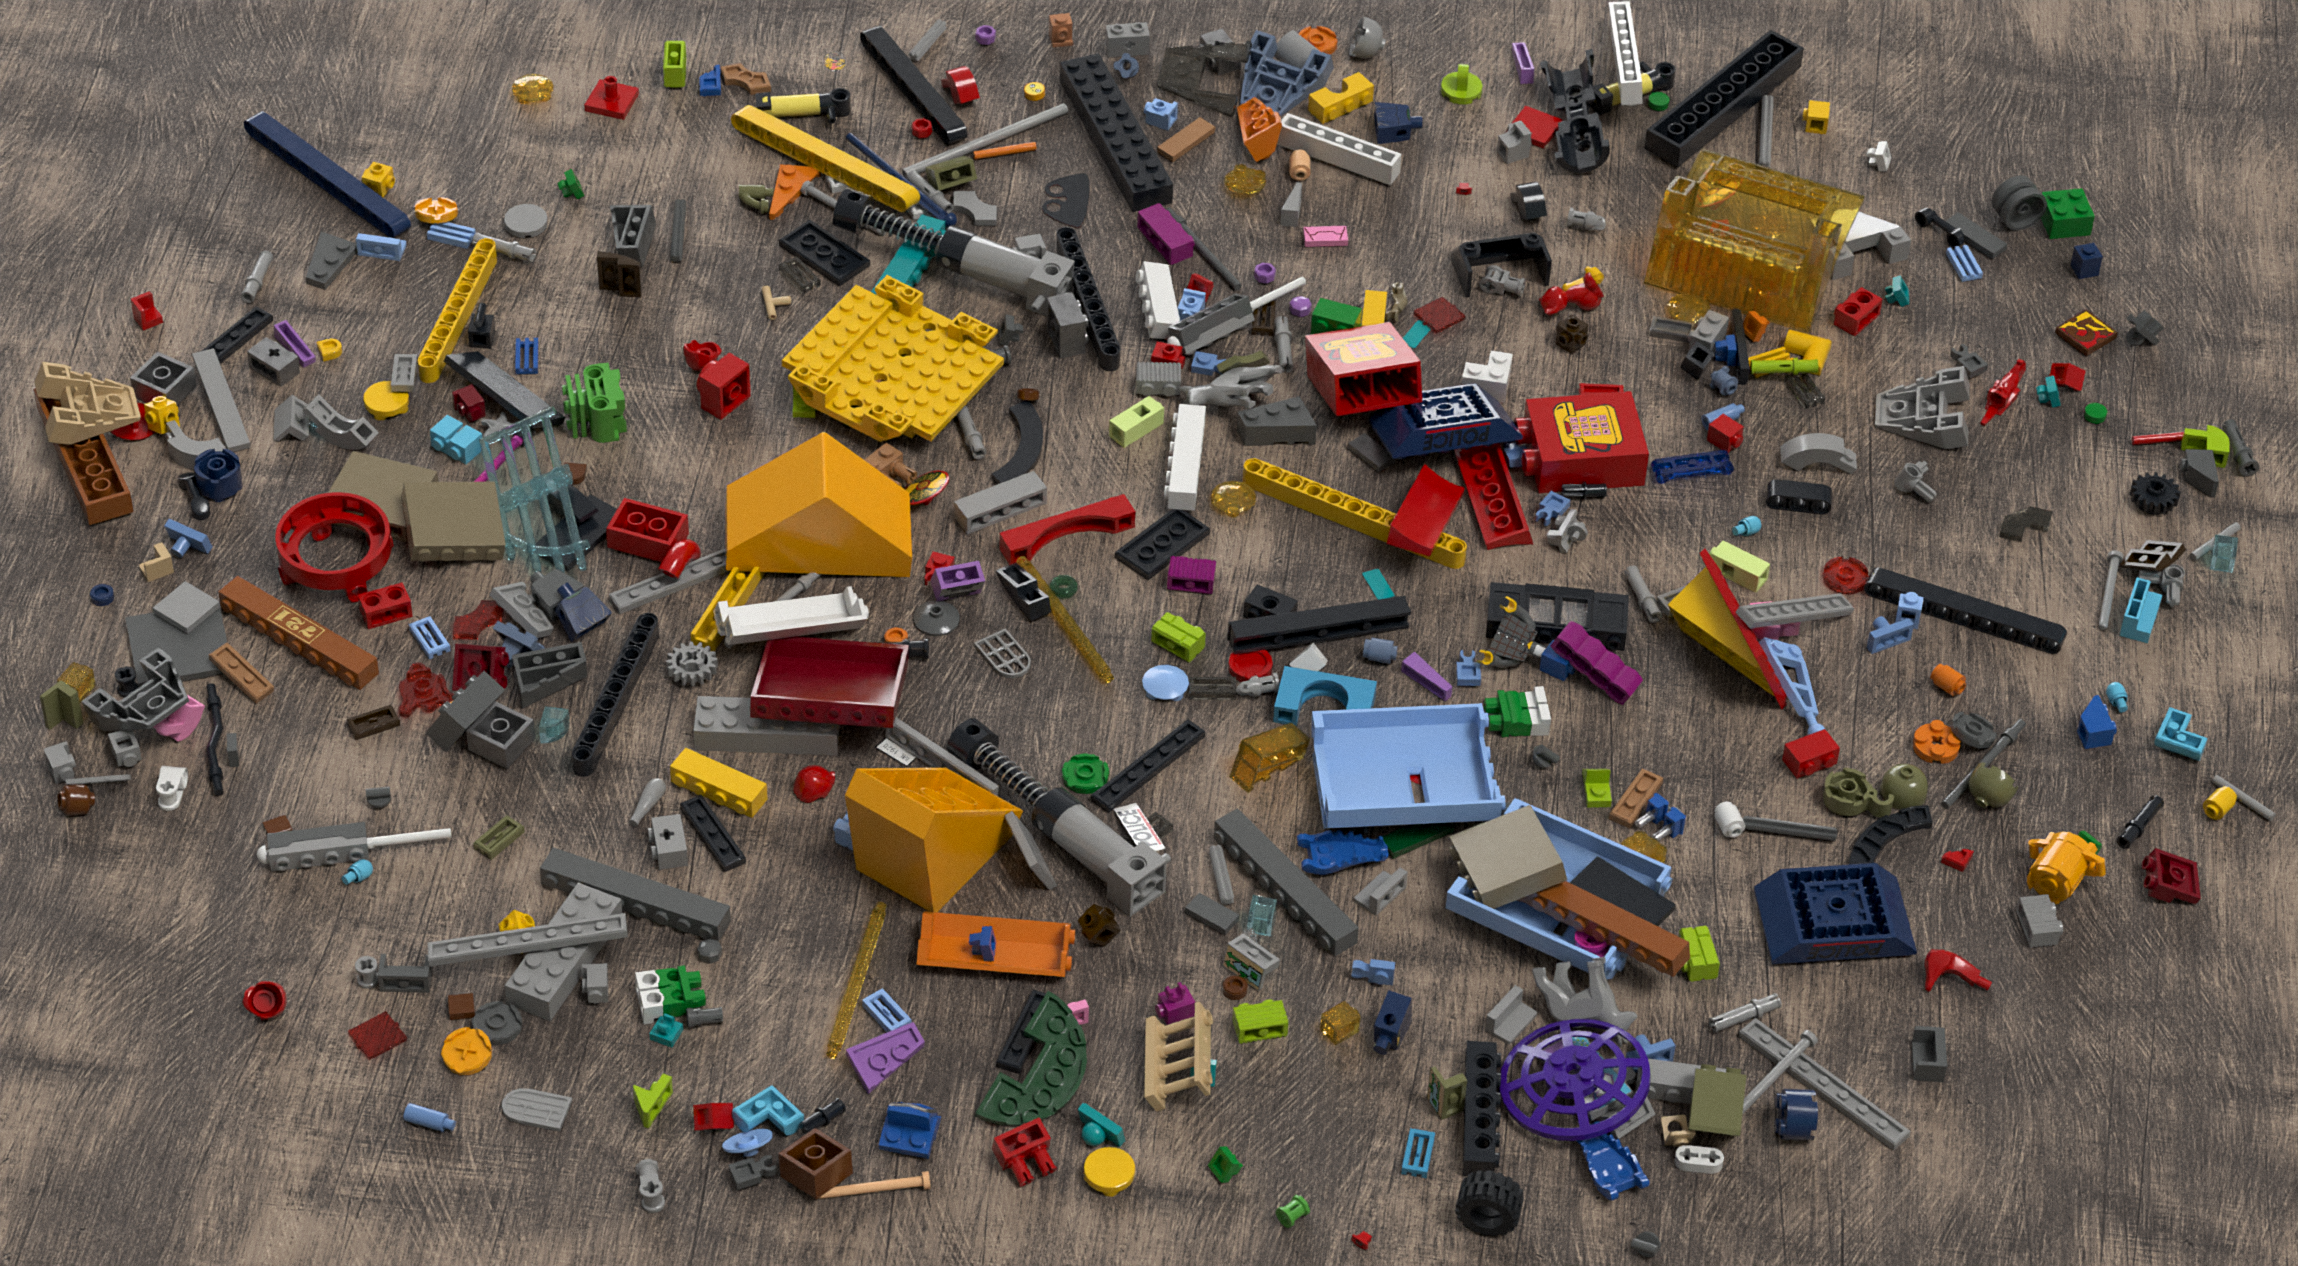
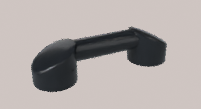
M1922 208L1915 213V220L1921 227H1926L1932 222L1947 232V242L1952 248L1955 249L1956 246L1960 247L1964 244L1962 230L1959 227L1956 229L1937 216L1934 210Z
M187 472L179 475V487L182 490H188L192 498L191 510L193 518L196 520L207 519L211 514L209 502L200 496L196 487L195 473Z

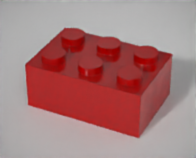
M624 498L606 528L607 546L611 549L662 562L674 544L688 537V514Z

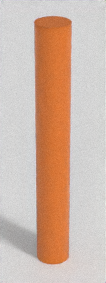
M1036 142L973 151L974 160L1034 151L1037 150Z

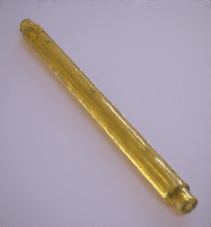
M1025 556L1019 557L1017 564L1037 580L1038 588L1049 596L1051 612L1088 660L1097 675L1105 683H1110L1114 676L1104 659L1096 651L1075 620L1069 615V612L1046 581L1043 580L1031 561H1028Z
M877 902L871 912L827 1044L828 1050L826 1055L829 1058H836L838 1052L842 1049L886 916L885 910L887 905L883 902Z

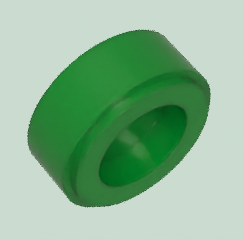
M1654 92L1649 96L1648 106L1655 111H1664L1669 107V96L1662 92Z
M2090 403L2086 406L2084 417L2087 421L2099 424L2106 420L2107 409L2104 405Z

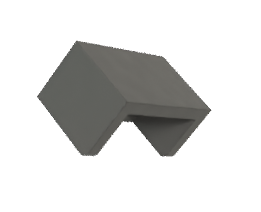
M381 954L378 970L380 992L430 993L433 967L429 965L428 955L425 957L424 966H388L386 954Z
M1915 1026L1911 1040L1913 1079L1915 1081L1944 1082L1947 1070L1945 1028Z

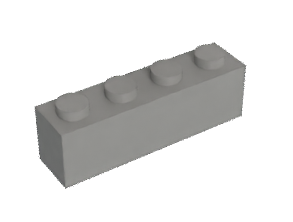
M1032 471L954 501V518L966 534H970L1047 504V487L1038 475Z
M1648 1059L1651 1072L1650 1088L1647 1094L1648 1099L1691 1104L1695 1068L1701 1069V1066ZM1642 1068L1637 1069L1635 1092H1637L1641 1083ZM1716 1068V1071L1726 1072V1069Z

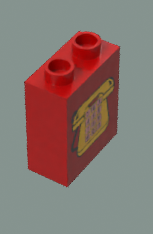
M1390 322L1305 335L1307 376L1336 416L1422 402L1421 361Z
M1631 391L1526 399L1524 417L1514 419V424L1523 435V439L1516 440L1515 442L1517 445L1526 444L1527 449L1522 450L1524 476H1534L1539 494L1550 493V491L1561 492L1563 484H1582V482H1586V484L1606 483L1607 488L1645 486L1649 452Z

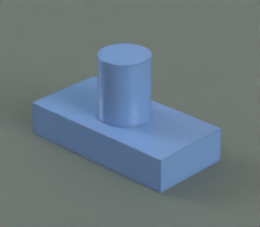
M171 519L164 525L170 538L177 540L171 548V552L177 557L182 558L189 547L206 554L212 549L207 535Z
M1883 616L1876 618L1873 622L1876 630L1869 633L1867 649L1873 654L1911 640L1913 622L1907 618L1890 625Z
M1642 1034L1635 1037L1646 1052L1648 1059L1673 1061L1676 1045L1671 1038L1651 1045L1645 1035ZM1637 1050L1626 1053V1058H1639ZM1632 1067L1633 1071L1637 1073L1638 1068Z

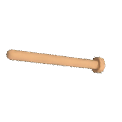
M924 1171L922 1176L836 1186L819 1198L824 1199L924 1186V1190L931 1189L929 1171Z

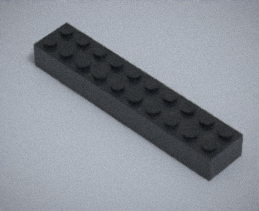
M1769 30L1650 126L1646 131L1644 149L1679 167L1759 102L1764 95L1770 93L1797 71L1802 65L1804 47Z
M1091 54L1061 61L1059 81L1132 212L1141 211L1158 203L1161 205L1173 203V183L1100 54Z

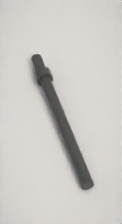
M1170 207L1166 208L1165 210H1168L1175 221L1181 224L1184 231L1192 236L1195 243L1194 246L1236 291L1239 290L1242 284L1187 226L1184 218L1178 216Z
M2018 719L2011 728H2007L2001 734V739L1978 763H1986L1984 767L1987 768L2007 745H2011L2018 738L2017 734L2026 726L2025 721ZM1976 766L1941 802L1943 808L1949 809L1969 787V779Z

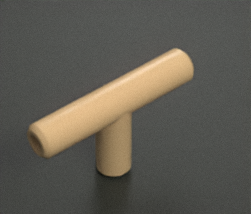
M762 287L768 318L774 320L777 317L775 306L790 305L791 297L772 298L770 287Z

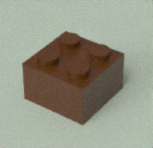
M816 1128L778 1153L780 1177L815 1199H818L853 1174L851 1150Z

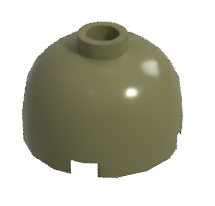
M1907 763L1897 764L1884 773L1879 791L1884 797L1883 801L1888 800L1890 794L1894 795L1892 808L1900 810L1923 805L1928 793V782L1925 774L1918 767Z
M1978 763L1969 779V789L1975 798L1976 804L1983 808H1987V806L1998 808L2008 804L2018 790V785L2016 787L2012 785L2014 783L2013 778L1998 767L1992 765L1989 769L1984 767L1986 763Z

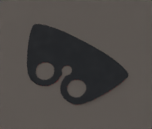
M1074 174L1049 182L1045 187V192L1051 197L1060 198L1064 196L1067 200L1050 199L1046 201L1042 206L1044 213L1064 224L1080 227L1086 216L1090 186L1087 174ZM1060 185L1063 191L1059 194H1054L1050 191V187ZM1050 203H1057L1061 208L1059 211L1052 212L1047 209V206Z

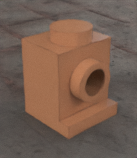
M1069 13L1049 15V37L1053 48L1073 45V23Z

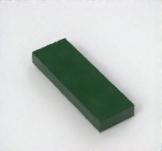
M1451 822L1410 824L1383 836V840L1387 845L1389 855L1394 859L1453 833L1454 826Z

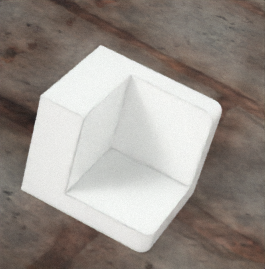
M1312 643L1295 656L1289 665L1294 668L1319 671L1326 665L1328 660L1316 645Z

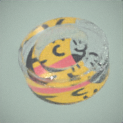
M830 52L825 56V66L829 70H841L846 65L845 55L840 52Z

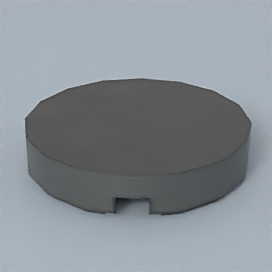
M1964 712L1956 713L1950 723L1951 731L1962 742L1973 747L1988 748L1992 746L1997 736L1996 732H1993L1994 727L1984 717L1975 713H1970L1969 715L1964 714Z
M494 1001L486 1003L477 1009L475 1016L472 1018V1029L482 1030L489 1037L491 1045L507 1044L516 1039L520 1034L522 1017L520 1011L514 1005Z

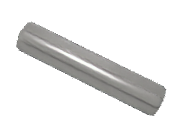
M939 19L933 24L909 52L910 60L918 62L945 31V21Z
M1212 845L1209 848V854L1220 901L1223 905H1231L1234 902V895L1223 849L1220 845Z

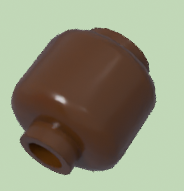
M67 784L62 788V791H58V808L67 816L86 815L90 810V806L95 804L94 792H90L85 784Z

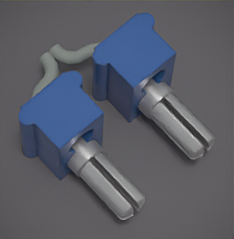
M1654 793V796L1648 800L1646 814L1635 821V825L1638 828H1641L1650 821L1655 824L1662 820L1664 821L1663 828L1652 835V839L1655 842H1658L1667 835L1672 838L1678 834L1682 835L1686 816L1678 807H1669L1668 801L1657 793Z

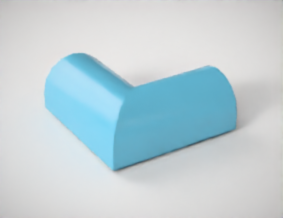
M2169 707L2154 743L2157 747L2200 761L2208 738L2186 731L2192 715Z
M772 1085L732 1109L734 1122L743 1132H748L769 1119L784 1134L792 1135L800 1129L799 1123L804 1121V1114Z

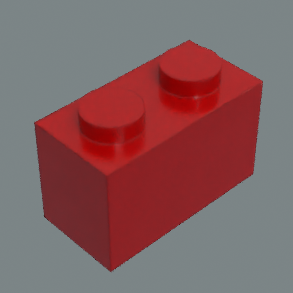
M1826 729L1786 743L1782 760L1798 779L1837 764L1840 747Z

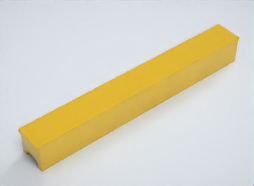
M739 567L732 569L691 632V642H693L694 646L701 642L703 648L710 646V651L717 649L724 636L718 633L713 613L717 603L727 601L728 607L745 605L766 572H760L759 567H754L752 571H739Z

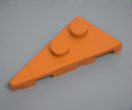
M780 164L769 219L774 220L776 217H779L783 213V208L788 203L792 204L801 195L803 183L807 180L812 181L815 177L819 178L821 172L813 167Z

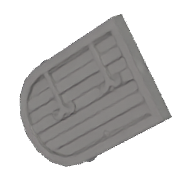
M520 1088L511 1091L505 1096L502 1102V1111L504 1116L510 1121L560 1132L572 1103V1097Z

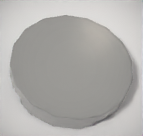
M533 204L517 205L509 209L505 214V228L511 235L519 238H525V236L529 235L535 237L543 233L547 228V214L541 207Z

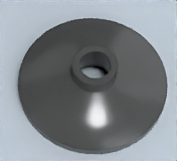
M944 601L926 602L920 605L913 615L915 627L920 632L930 636L949 634L957 628L960 621L958 610L953 605Z

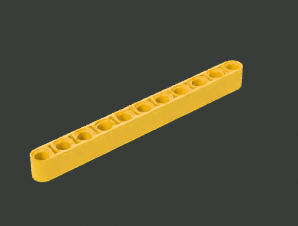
M751 105L745 106L731 116V123L738 131L813 167L819 172L857 191L871 195L873 199L899 212H905L920 201V194L915 187Z
M1250 458L1243 464V484L1246 487L1387 543L1390 525L1396 513L1256 458ZM1443 532L1430 557L1412 551L1409 552L1449 568L1459 569L1465 564L1467 545L1465 541Z

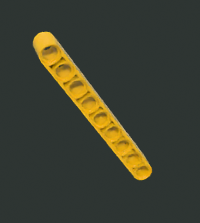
M484 238L476 243L418 358L419 378L424 383H433L439 379L446 365L444 362L445 356L452 353L497 263L496 243L492 239Z

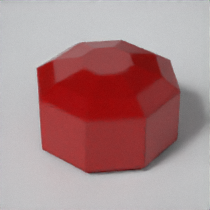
M924 118L916 119L912 123L913 136L918 138L930 136L932 134L931 122Z

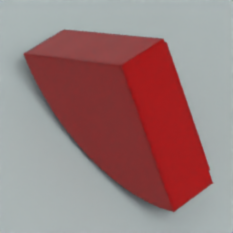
M1969 849L1949 851L1942 856L1941 863L1963 872L1972 859L1974 851Z

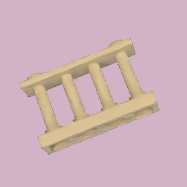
M1200 1002L1195 1003L1194 1017L1166 1026L1161 1024L1155 1016L1146 1018L1144 1098L1155 1111L1165 1109V1098L1168 1094L1190 1087L1198 1086L1205 1096L1210 1095V1084L1213 1082L1210 1072L1211 1024H1213V1018L1210 1011L1206 1010ZM1195 1027V1036L1166 1045L1168 1035ZM1195 1047L1194 1056L1166 1064V1058L1169 1054ZM1194 1067V1076L1165 1085V1079L1168 1074Z

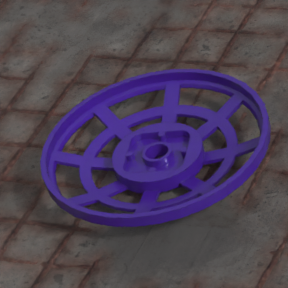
M1593 1019L1563 1020L1535 1030L1524 1037L1512 1049L1501 1069V1097L1510 1116L1531 1133L1554 1140H1586L1617 1129L1637 1113L1649 1092L1651 1082L1650 1064L1641 1044L1622 1028ZM1570 1027H1595L1607 1031L1599 1035L1588 1031H1571ZM1560 1029V1034L1545 1039L1536 1047L1527 1046V1044L1538 1037ZM1617 1034L1625 1038L1635 1047L1640 1058H1624L1620 1048L1610 1039ZM1572 1037H1585L1594 1039V1041L1587 1047L1573 1045ZM1562 1039L1563 1048L1558 1049L1554 1053L1542 1050L1549 1044ZM1605 1044L1613 1051L1616 1058L1601 1059L1596 1051ZM1518 1053L1528 1055L1522 1066L1521 1078L1507 1083L1508 1069ZM1534 1058L1545 1061L1543 1071L1529 1075L1530 1065ZM1619 1067L1618 1076L1613 1085L1603 1080L1604 1069ZM1627 1067L1642 1068L1641 1083L1633 1098H1630L1620 1090L1626 1079ZM1570 1070H1579V1073L1577 1074H1568ZM1544 1080L1549 1091L1541 1098L1533 1090L1531 1084ZM1523 1087L1527 1096L1538 1105L1530 1118L1516 1107L1509 1095L1510 1092ZM1598 1088L1605 1092L1598 1099L1585 1103L1584 1097L1590 1095ZM1559 1096L1574 1099L1575 1106H1563L1552 1102ZM1613 1098L1625 1106L1612 1117L1597 1124L1589 1125L1587 1112L1602 1107ZM1546 1111L1558 1114H1577L1579 1127L1558 1128L1539 1122Z

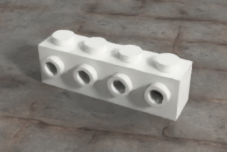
M1143 261L1141 269L1137 270L1136 282L1139 283V297L1142 298V312L1145 313L1146 318L1145 327L1148 328L1150 338L1168 340L1170 335L1167 327L1180 321L1168 264Z

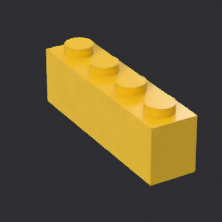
M686 747L670 765L672 783L695 792L697 795L713 800L719 805L733 809L739 814L753 818L768 800L767 783Z

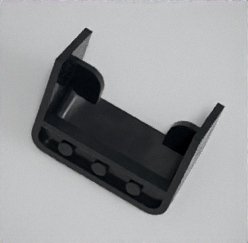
M1536 233L1462 243L1452 251L1451 262L1466 298L1470 297L1472 266L1533 258L1544 285L1549 286L1552 259L1543 238Z

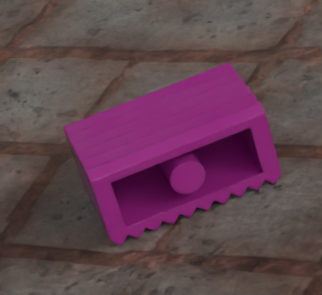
M1171 556L1167 576V589L1213 594L1216 561Z

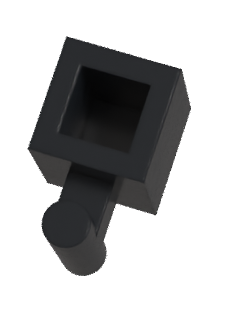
M479 303L476 313H472L468 328L469 347L492 348L496 332L494 315L485 314L487 308L485 303Z

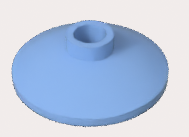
M768 1129L749 1130L748 1132H742L730 1137L723 1143L722 1147L725 1152L743 1153L745 1157L753 1156L758 1153V1148L764 1146L772 1139L773 1135Z

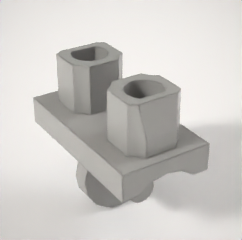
M1570 509L1567 516L1558 515L1555 520L1557 530H1549L1547 534L1549 545L1559 546L1560 553H1567L1573 542L1577 540L1583 541L1588 535L1585 524L1578 522L1576 518L1577 510Z

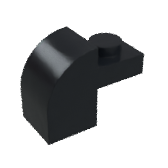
M1536 181L1515 185L1516 192L1510 193L1511 201L1518 202L1520 219L1528 220L1547 216L1544 195Z

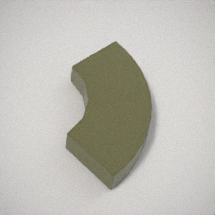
M1257 351L1245 356L1234 355L1217 364V368L1221 374H1224L1237 367L1265 366L1270 361L1262 351Z

